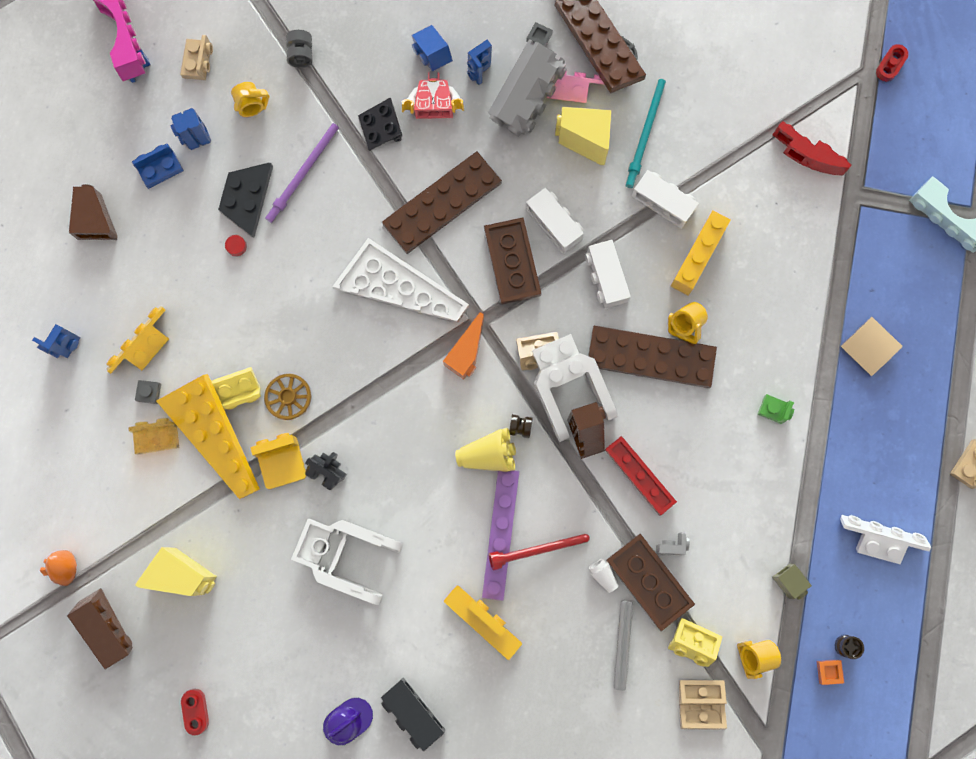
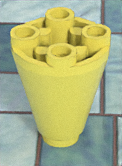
M508 428L499 429L461 447L460 450H456L455 453L456 462L459 467L503 472L515 470L513 456L516 455V448L514 443H510Z

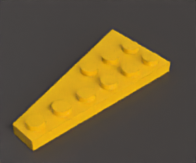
M208 374L202 375L156 400L239 499L260 490Z

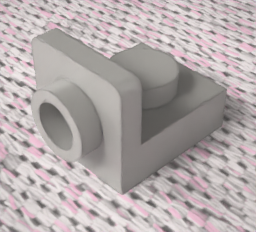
M686 532L678 533V545H675V541L663 540L662 544L656 545V554L686 555L690 545Z

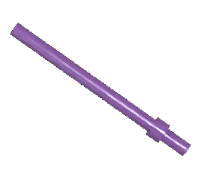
M332 123L280 198H276L273 202L272 209L265 217L268 222L272 223L278 213L287 206L286 202L339 129L336 124Z

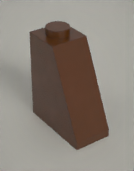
M92 185L73 186L69 234L77 240H117V233L102 194Z

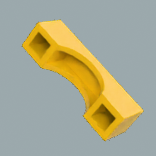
M712 210L671 284L672 288L689 296L731 219Z

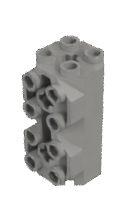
M529 39L488 112L490 114L489 118L500 126L506 124L507 129L518 137L521 133L523 135L526 132L531 133L536 125L534 122L537 115L541 116L546 107L544 99L547 96L552 97L556 90L555 83L558 79L561 80L566 73L565 60L562 57L559 60L556 59L555 56L557 54L538 42L533 43Z

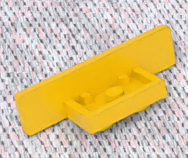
M162 306L152 309L147 316L150 319L145 324L141 323L135 329L134 333L136 335L132 340L127 339L120 347L122 351L119 355H113L106 363L108 366L107 372L111 374L124 358L141 371L169 340L168 337L153 326L166 309Z
M457 585L444 599L446 605L507 660H510L521 647L522 642L504 627L506 622L497 614L493 617L487 611L489 607L480 599L476 602L460 586Z

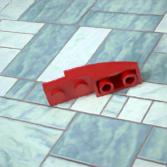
M784 121L778 125L773 133L775 138L787 146L783 152L785 155L812 170L843 176L852 166L844 156L833 151L830 145L823 143L821 140L816 145H813L807 137L799 134L792 125L786 124Z

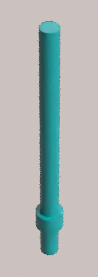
M664 79L658 80L633 162L630 163L628 168L629 175L625 185L628 188H633L636 176L640 174L641 160L666 84Z

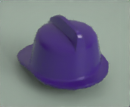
M351 698L343 702L325 718L323 723L325 737L335 745H346L353 741L371 725L373 710L370 704L361 698Z

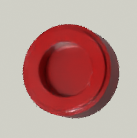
M232 235L227 238L225 249L232 256H241L245 253L247 244L241 236Z

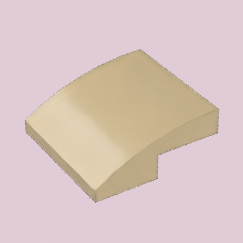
M873 317L868 319L841 345L871 376L903 347Z
M680 680L679 709L681 729H727L725 704L727 702L724 680Z

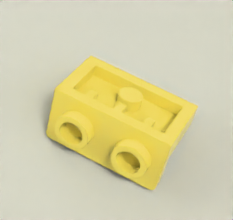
M251 367L211 381L224 410L234 409L246 402L252 403L261 397V388Z
M681 618L668 649L678 656L693 660L699 666L709 667L717 658L722 636Z

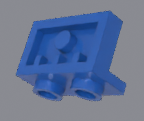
M488 39L468 52L467 74L478 85L482 84L483 72L491 65L492 45Z
M169 144L159 145L153 151L139 155L132 161L133 166L138 170L148 189L184 171Z

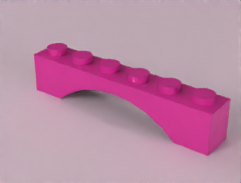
M93 0L100 13L116 21L117 37L110 56L121 80L126 81L145 74L143 65L146 62L141 52H138L141 48L137 39L133 38L136 36L133 26L129 24L132 21L128 12L124 11L127 9L124 0Z

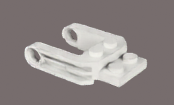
M571 334L531 351L539 368L534 386L559 442L570 438L550 388L563 385L583 376L585 373L598 403L603 407L607 416L606 420L609 421L618 417L595 359L578 352Z
M308 518L291 560L311 567L318 583L369 603L379 605L383 594L335 576L333 571L337 567L347 542L348 534L400 553L403 543L345 520L327 526Z

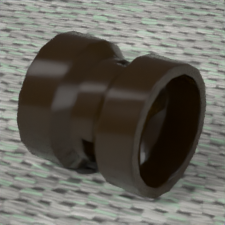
M512 414L509 429L510 435L516 436L519 434L524 438H530L533 417L520 418L519 415Z
M841 635L835 641V650L840 656L858 659L864 653V644L857 637Z

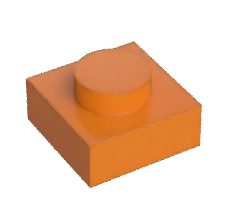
M841 660L816 661L819 684L844 683Z

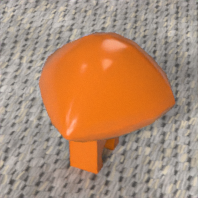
M56 551L50 554L47 559H44L45 567L40 568V572L44 576L48 575L52 582L62 586H68L73 582L77 563L70 551Z

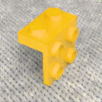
M289 433L276 436L277 439L272 441L268 439L256 442V446L250 447L252 455L258 458L267 489L277 488L307 477L298 440L295 436L289 435Z

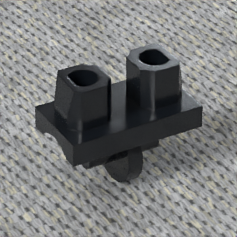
M332 452L330 456L322 453L319 457L315 454L305 462L308 465L305 475L315 480L321 473L325 476L322 485L328 490H332L339 482L344 480L347 474L339 469L341 463L336 461L338 454Z

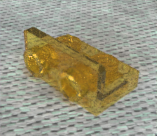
M169 418L157 419L156 423L148 424V422H137L135 426L128 427L129 432L133 433L134 451L137 455L179 448L177 425L169 421Z

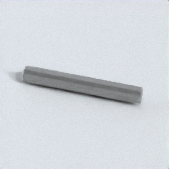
M621 601L614 688L621 691L626 690L633 610V603L631 601Z

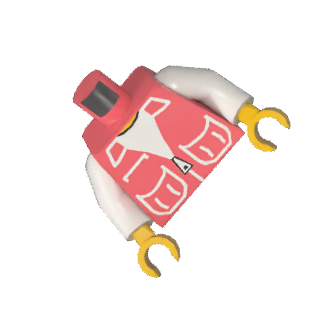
M438 71L428 72V80H420L418 87H415L409 97L402 101V112L410 110V113L413 114L415 111L416 119L453 118L455 110L461 109L464 111L463 100L460 99V96L453 87L448 86L447 80H440V73Z

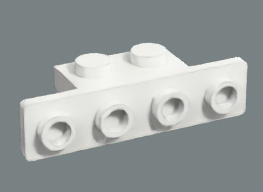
M842 515L840 518L843 528L862 533L856 547L857 553L901 564L908 546L925 551H930L931 549L928 540L922 534H910L897 527L888 528L875 521H862L860 518L852 515L849 517Z

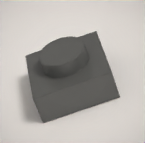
M535 22L526 38V42L530 39L533 43L538 42L546 47L553 34V30Z
M138 380L135 401L158 404L156 400L159 399L161 383Z

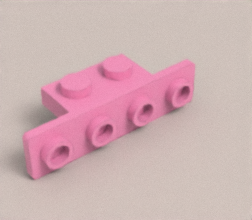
M575 72L574 75H566L565 73L561 80L558 79L555 83L556 90L550 99L586 103L589 83H604L597 74H594V78L586 77V73Z

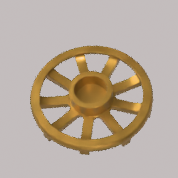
M282 374L275 377L268 384L264 394V401L268 411L273 416L283 420H293L307 411L312 399L307 382L295 374ZM290 377L288 388L284 387L280 380L281 378ZM294 378L302 382L298 387L292 389ZM276 381L282 389L280 392L270 389ZM305 386L307 395H297L296 393ZM268 392L278 395V399L268 402ZM296 399H307L304 407L296 402ZM281 402L277 412H274L270 405ZM292 404H294L300 409V411L294 415L292 414ZM285 405L288 407L289 416L280 415Z

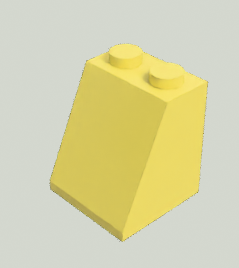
M562 107L561 115L557 114L555 136H559L558 143L599 165H605L609 150L611 110Z
M161 547L135 586L162 592L197 596L205 595V593L208 594L215 586L214 580L217 576L177 548Z

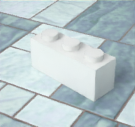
M649 170L644 174L632 193L633 198L681 229L699 204L693 196L684 194L676 185L667 183L659 174Z
M544 188L526 202L528 213L563 254L582 241L584 235L582 226L571 219L570 212L566 207L560 206L558 198L553 192H549Z
M613 240L588 246L585 259L587 265L592 267L591 278L593 284H597L599 289L597 292L599 303H603L605 309L628 303L631 296Z

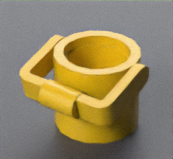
M242 82L231 90V95L235 102L234 110L238 111L240 116L252 117L262 110H266L270 96L265 89H257L252 82Z
M690 302L674 314L670 313L668 317V332L679 339L696 344L701 339V327L706 324L708 319L706 309L697 302Z
M771 640L754 644L752 641H745L737 644L741 662L748 679L763 677L762 673L777 669L781 665L780 651Z

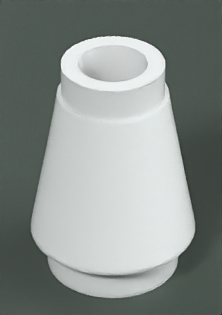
M600 559L589 567L590 575L608 593L618 588L619 585L608 562Z

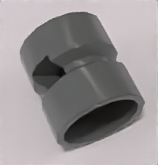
M305 30L289 31L286 35L287 63L297 68L309 67L313 62L311 50L312 35Z

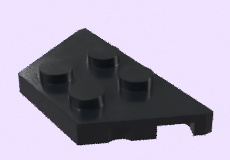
M272 163L229 172L227 175L218 210L251 237H255L273 169Z

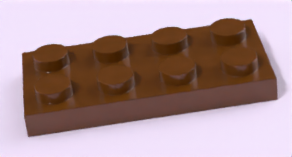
M524 217L484 225L501 305L541 296L542 293Z
M641 533L606 559L659 631H663L695 605Z

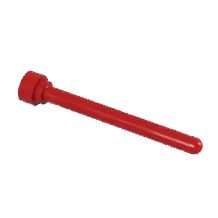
M582 534L503 554V552L499 553L498 551L489 553L490 565L492 570L501 569L503 565H506V562L586 543L590 540L588 534Z

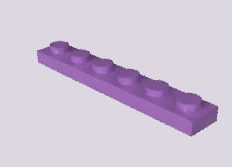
M498 471L482 598L504 600L508 562L501 569L492 570L489 553L498 551L499 553L503 552V554L510 552L519 471Z

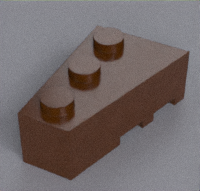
M597 402L571 410L567 419L581 459L605 451L603 419H606L603 407H598Z
M101 588L80 600L67 615L104 669L109 668L128 656L132 650V641L125 634Z

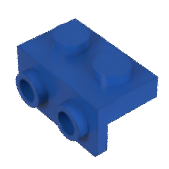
M55 324L45 342L36 337L32 341L39 344L37 348L56 358H59L61 355L68 359L71 352L77 348L81 337Z

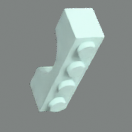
M932 176L909 201L917 210L925 213L933 223L942 227L949 236L959 241L966 250L974 253L976 251V218L964 219L954 214L947 202L949 189Z

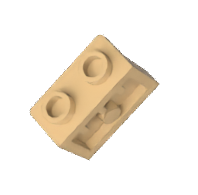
M202 35L201 40L186 39L180 73L182 78L206 80V75L210 71L209 57L213 53V45L206 35Z
M557 332L516 339L521 370L538 368L531 351L559 339Z
M976 439L971 440L950 475L971 489H976Z

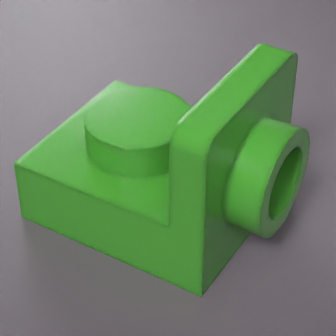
M766 394L757 415L782 424L792 418L794 402H785Z

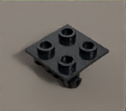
M391 98L358 115L369 151L391 139L394 142L402 140L401 137L403 135Z

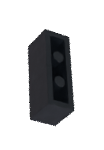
M404 677L381 697L383 708L388 713L392 712L397 718L395 720L396 724L402 731L406 730L411 737L409 739L416 749L421 748L424 752L445 733V728Z

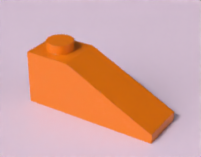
M481 312L443 360L444 366L463 380L466 376L470 377L477 368L475 364L484 322V314Z

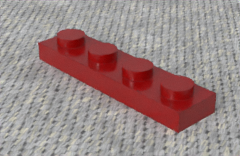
M622 436L605 449L607 454L659 516L677 503Z

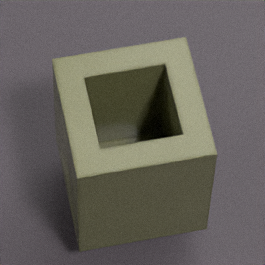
M788 564L772 577L789 599L797 598L799 600L808 594L807 589L812 586L795 564Z

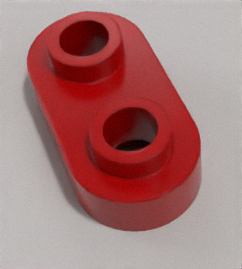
M896 44L888 50L876 69V75L880 80L889 82L895 78L908 58L907 48Z
M199 689L186 691L181 698L184 727L187 733L195 736L203 733L209 725L204 693ZM190 697L194 698V705L189 703ZM193 720L198 722L197 728L193 727Z

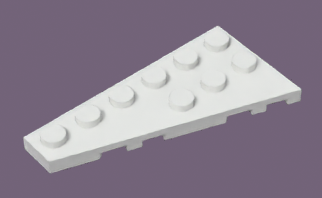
M369 238L332 286L336 290L458 323L469 307L468 303Z

